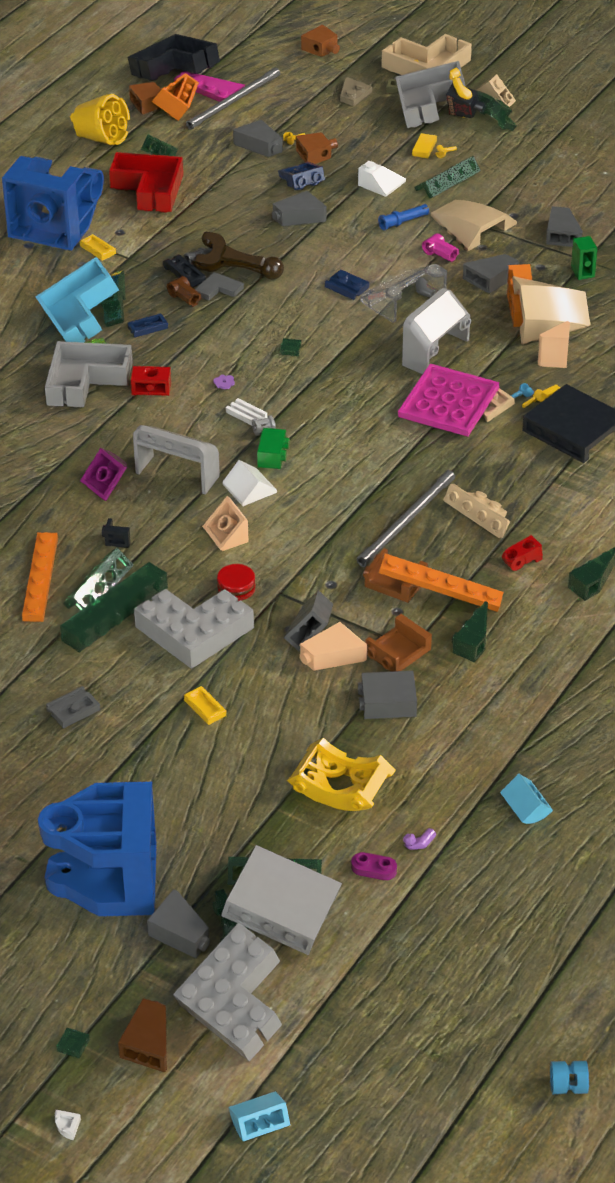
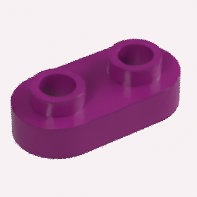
M361 852L352 857L351 869L359 876L391 880L397 874V863L390 857Z

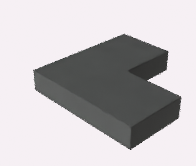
M214 272L195 290L201 294V298L209 301L218 292L235 297L244 289V283Z

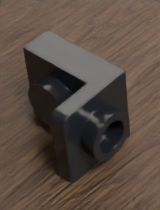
M108 518L106 525L102 527V537H105V546L129 548L131 544L130 527L113 526V519Z

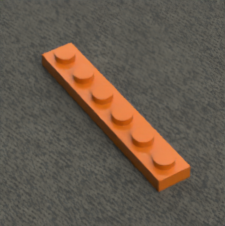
M37 532L22 612L23 621H44L58 533Z
M386 553L379 570L380 574L496 612L499 610L504 593Z

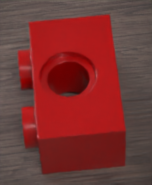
M133 366L131 375L132 395H170L171 367Z

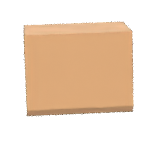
M568 320L540 334L539 366L567 368L570 322Z
M227 496L203 525V528L222 551L248 542V520L231 498Z

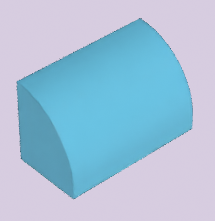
M518 774L500 792L522 823L531 824L538 822L553 811L532 781L521 774Z
M276 1091L228 1107L234 1127L242 1141L290 1125L286 1102Z

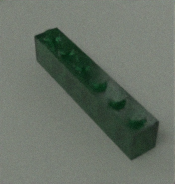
M148 562L60 625L62 642L78 652L89 647L101 636H104L116 625H119L127 617L134 614V608L147 600L151 601L153 596L167 589V572Z

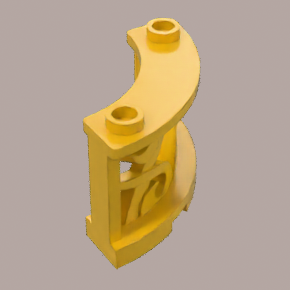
M322 738L310 744L306 750L307 753L287 782L293 786L295 791L304 794L316 802L339 810L361 811L373 807L374 803L372 800L384 780L391 777L396 770L381 755L368 758L357 757L356 760L346 757L347 753L337 749ZM313 757L317 759V764L311 762ZM305 768L312 770L308 771L307 775L303 773ZM344 774L349 776L354 784L342 790H334L326 777L336 778Z

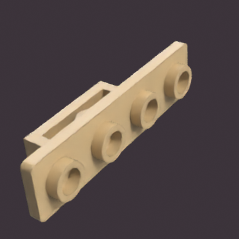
M450 484L443 499L444 502L496 537L503 538L510 521L505 518L507 511L501 508L502 505L496 501L489 500L483 492L476 491V493H470L455 484Z

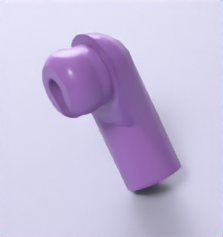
M428 828L418 838H415L414 834H406L403 838L404 846L409 850L424 849L436 837V833L433 829Z

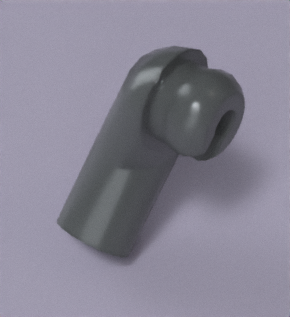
M421 277L416 280L415 286L418 294L428 298L435 294V290L427 288L426 279Z

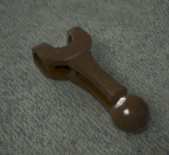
M207 231L203 233L201 239L205 246L212 248V251L208 254H197L192 261L196 268L207 272L217 271L223 266L240 267L263 274L266 278L272 280L279 278L284 271L283 262L279 258L268 257L265 259L264 256H254L237 251L227 246L220 234Z

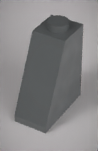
M263 120L233 129V144L267 157L283 152L282 137Z
M304 191L272 204V217L281 226L327 221V206L309 191Z
M552 206L547 228L546 244L573 247V238L582 237L583 231L570 208Z
M507 254L467 262L463 264V279L490 294L507 283L508 265H519V261Z
M318 590L304 603L284 638L300 651L301 643L317 635L328 625L333 603Z
M173 889L147 920L148 936L197 958L202 951H206L209 947L208 926L181 894Z

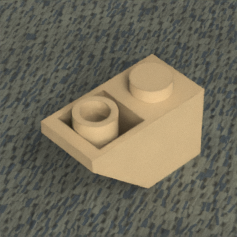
M497 74L484 82L476 90L485 103L503 109H508L516 101Z

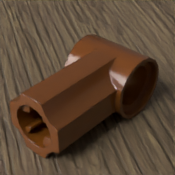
M185 276L167 283V291L171 297L175 298L178 296L192 307L198 305V302L201 300V294L190 286Z

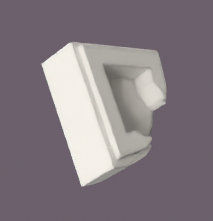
M56 1110L55 1123L58 1131L64 1137L74 1140L81 1121L80 1114Z

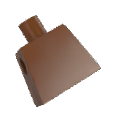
M320 25L301 35V50L320 57L331 52L337 54L340 50L338 36L326 26Z
M155 82L130 85V101L142 115L157 110L160 107L152 101L162 88L160 89Z
M321 132L296 136V151L305 163L317 164L331 158V149L338 148L336 138L328 140Z

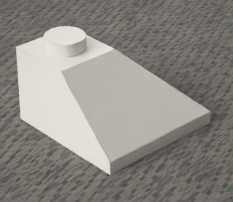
M367 161L358 168V186L385 197L406 182V178L372 161Z

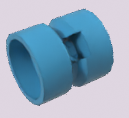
M551 1061V1093L567 1094L571 1090L573 1094H588L589 1072L587 1061H572L570 1065H567L565 1061ZM569 1074H574V1080L569 1081Z

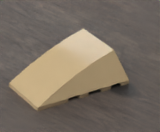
M453 200L431 212V217L442 227H446L447 232L450 235H454L456 241L459 244H463L466 251L479 246L481 232L495 225L505 231L517 224V221L506 213L480 203L465 200Z
M515 276L512 277L514 294L520 295L523 323L519 330L522 345L528 344L531 341H539L540 334L567 320L570 322L569 332L590 327L587 299L584 291Z

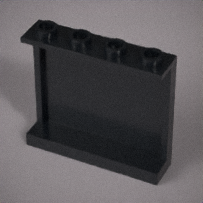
M565 384L523 416L522 431L585 463L589 460V450L615 431V409Z

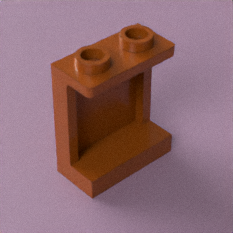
M383 548L379 554L375 555L373 562L363 572L365 587L409 603L421 587L379 573L385 553L388 554V549ZM420 561L418 563L420 565L428 567V563Z
M400 614L395 617V627L376 641L370 637L365 640L367 656L391 672L402 671L431 650L432 634Z

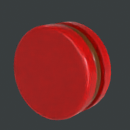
M230 564L218 572L217 590L219 593L225 589L240 601L249 598L255 592V573L250 567L243 564Z

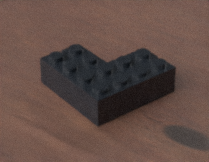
M174 34L128 56L131 75L154 81L161 75L169 74L173 69L200 74L203 72L202 70L215 66L214 64L219 63L220 57L217 43Z

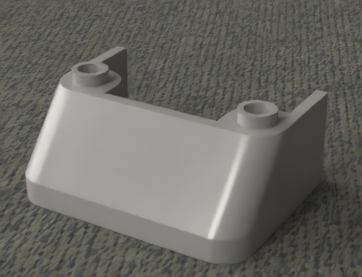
M446 288L440 289L406 318L403 325L402 366L423 374L429 366V359L439 351L438 340L446 333L466 342L469 341L470 314L451 290Z
M145 425L138 426L133 432L136 474H140L154 457L153 449L201 463L202 494L206 495L219 478V451L215 445Z

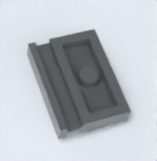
M82 686L47 703L46 710L52 714V717L62 728H65L99 711L100 704Z

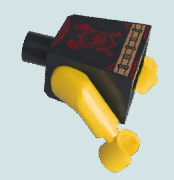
M458 68L450 70L449 78L452 80V84L446 93L449 115L473 118L477 111H485L486 103L478 100V93L475 90L463 86L460 78H458L461 76Z

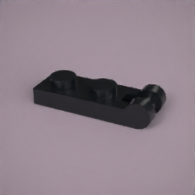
M179 254L171 260L166 259L163 261V266L166 270H170L178 278L185 276L191 287L197 286L206 280L202 272Z

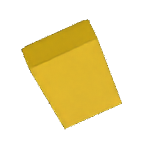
M421 133L412 150V156L429 158L437 142V136Z
M94 234L79 241L80 247L102 261L116 254V248Z
M202 686L184 694V701L208 725L226 716V710Z

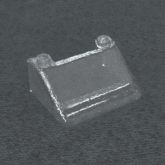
M437 264L403 271L362 293L360 300L363 304L394 323L397 321V301L402 297L401 290L415 283L421 277L427 280V286L437 292L442 288L447 289V270Z

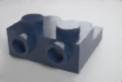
M311 162L278 170L279 177L286 179L287 186L294 188V190L303 189L306 185H317L322 180H325L323 166Z

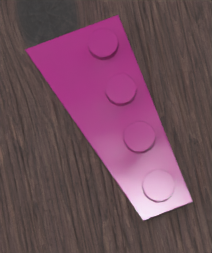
M182 72L174 78L175 81L183 74H188L199 82L196 89L197 93L219 102L245 87L244 84L193 74L191 72Z

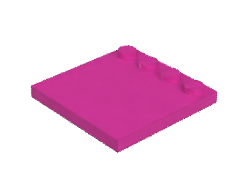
M429 364L398 410V417L468 437L498 391L499 382Z

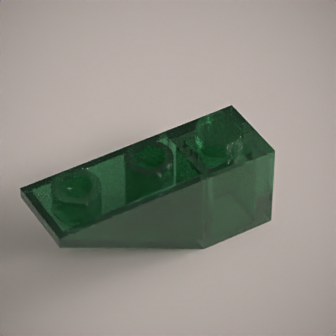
M148 134L140 150L151 155L176 156L178 148Z
M615 547L569 572L568 588L584 601L600 593L615 566Z
M487 601L480 608L477 607L473 616L464 622L459 632L454 633L451 641L453 653L472 662H476L486 647Z

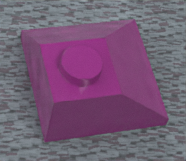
M100 448L80 481L103 500L107 501L125 472L127 463L115 453Z

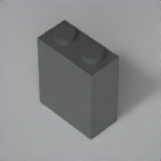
M413 671L362 673L361 682H358L357 686L358 695H362V697H359V709L364 710V719L417 717V696Z

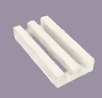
M239 398L235 400L236 403H231V407H226V413L252 425V419L260 420L267 418V412Z

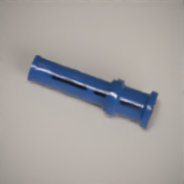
M423 204L402 212L393 211L386 216L380 215L378 218L379 226L384 231L392 226L398 227L402 222L428 215L429 208H426L428 207L427 204Z

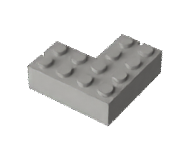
M459 61L395 77L407 128L422 125V122L426 124L439 120L435 102L447 100L446 93L452 84V80L449 78L450 70L458 68L461 74L458 78H460L463 86H465Z
M57 341L45 385L46 405L64 406V404H67L69 407H84L90 384L127 386L133 364L132 346Z
M167 589L153 596L152 601L147 600L134 608L135 627L191 669L254 628L253 609L241 600L238 602V598L225 589L195 609Z
M240 923L230 931L173 994L183 1009L249 1062L264 1046L255 1031L259 1029L263 1038L268 1041L282 1026L276 1013L251 994L280 960L272 947L259 937L256 938L251 931Z

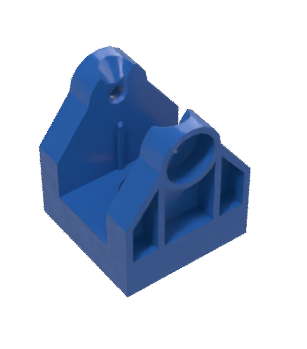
M20 156L2 177L8 237L72 251L90 227L98 199L103 190V172L89 167L81 169L70 166L62 177H58L49 173L52 160L41 157L29 158ZM43 206L48 209L49 214L42 212Z
M152 782L94 783L62 802L46 806L40 812L38 825L43 843L50 848L65 851L59 852L48 859L45 883L47 890L51 894L60 898H67L97 916L152 915L155 912L157 843ZM61 827L66 828L63 832L57 831ZM65 868H69L71 870L68 873L62 872V870Z

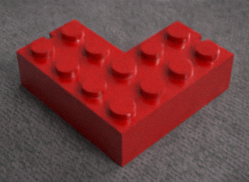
M116 152L109 170L110 188L137 191V210L153 211V209H156V211L163 213L172 212L184 175L183 157Z

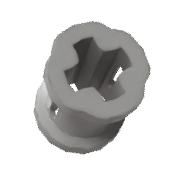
M268 415L267 418L260 420L252 419V429L256 436L262 433L263 428L276 429L272 415Z

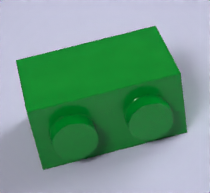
M591 236L573 238L572 271L578 280L594 278L597 260L596 244Z
M263 428L257 451L258 467L281 469L282 462H286L287 450L285 449H289L290 438L286 437L285 429Z

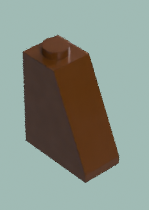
M142 999L118 1042L120 1058L164 1073L166 1072V1005L158 1001Z

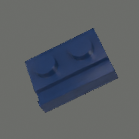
M339 270L330 277L329 281H325V287L354 300L356 296H360L369 289V282L346 271Z

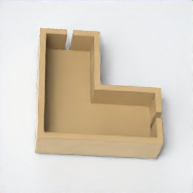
M447 34L441 36L428 47L400 37L392 45L382 50V68L405 75L459 61L460 67H463L471 61L472 44L459 39L457 51V38Z

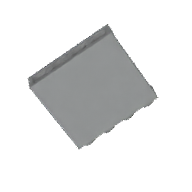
M256 845L226 900L221 916L309 955L333 902L336 900L342 883Z

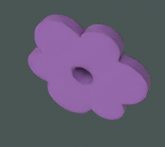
M220 375L213 380L216 387L221 389H229L235 385L234 377L230 375Z

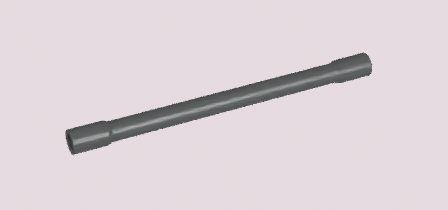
M275 67L269 70L260 78L199 115L187 120L186 126L190 130L202 124L203 121L265 83L274 80L280 76L279 69Z
M450 470L445 471L433 486L370 547H367L357 557L358 564L362 567L369 564L388 542L455 479V474Z

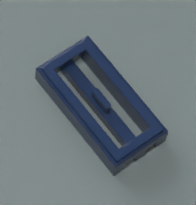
M160 313L128 322L127 326L135 338L168 329V322Z

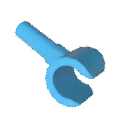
M523 383L520 385L519 390L510 396L514 399L522 394L524 397H530L534 391L528 384Z

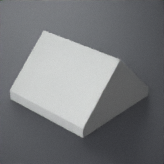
M238 460L223 480V486L242 506L277 493V489L257 468Z

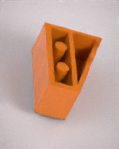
M185 73L167 87L162 88L152 102L179 121L189 109L199 82Z
M530 264L508 265L507 299L513 327H520L522 325L523 316L520 295L514 294L512 277L532 280Z

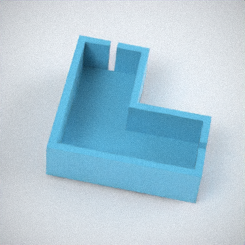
M95 257L37 295L36 298L66 342L84 343L85 338L90 339L102 331L90 309L112 296L119 289L99 259Z

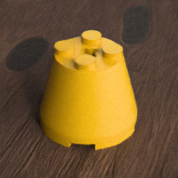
M106 94L78 105L74 113H71L70 119L73 122L78 137L107 145H118L127 137V120H130L128 107L122 97L119 98L114 94Z

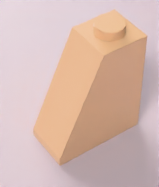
M338 622L301 643L300 659L303 664L308 665L313 671L364 662L367 660V644L345 625Z

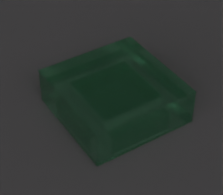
M283 338L280 355L299 356L302 340Z
M66 1028L56 1046L57 1052L80 1059L90 1041V1035Z

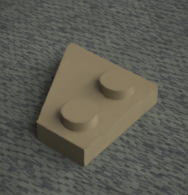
M346 77L340 101L355 106L372 93V86Z

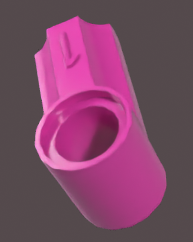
M438 233L422 242V249L427 255L435 253L453 262L459 254V249L445 242L443 236Z

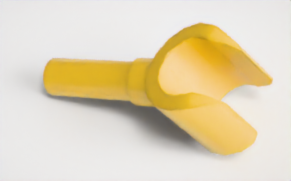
M291 132L283 134L284 141H287L289 145H292L294 140H296L297 135H293Z
M438 145L436 149L439 152L435 154L438 158H443L447 152L455 151L457 148L456 146L443 148L442 145Z
M537 389L533 397L524 402L522 407L525 408L536 401L541 402L542 390Z

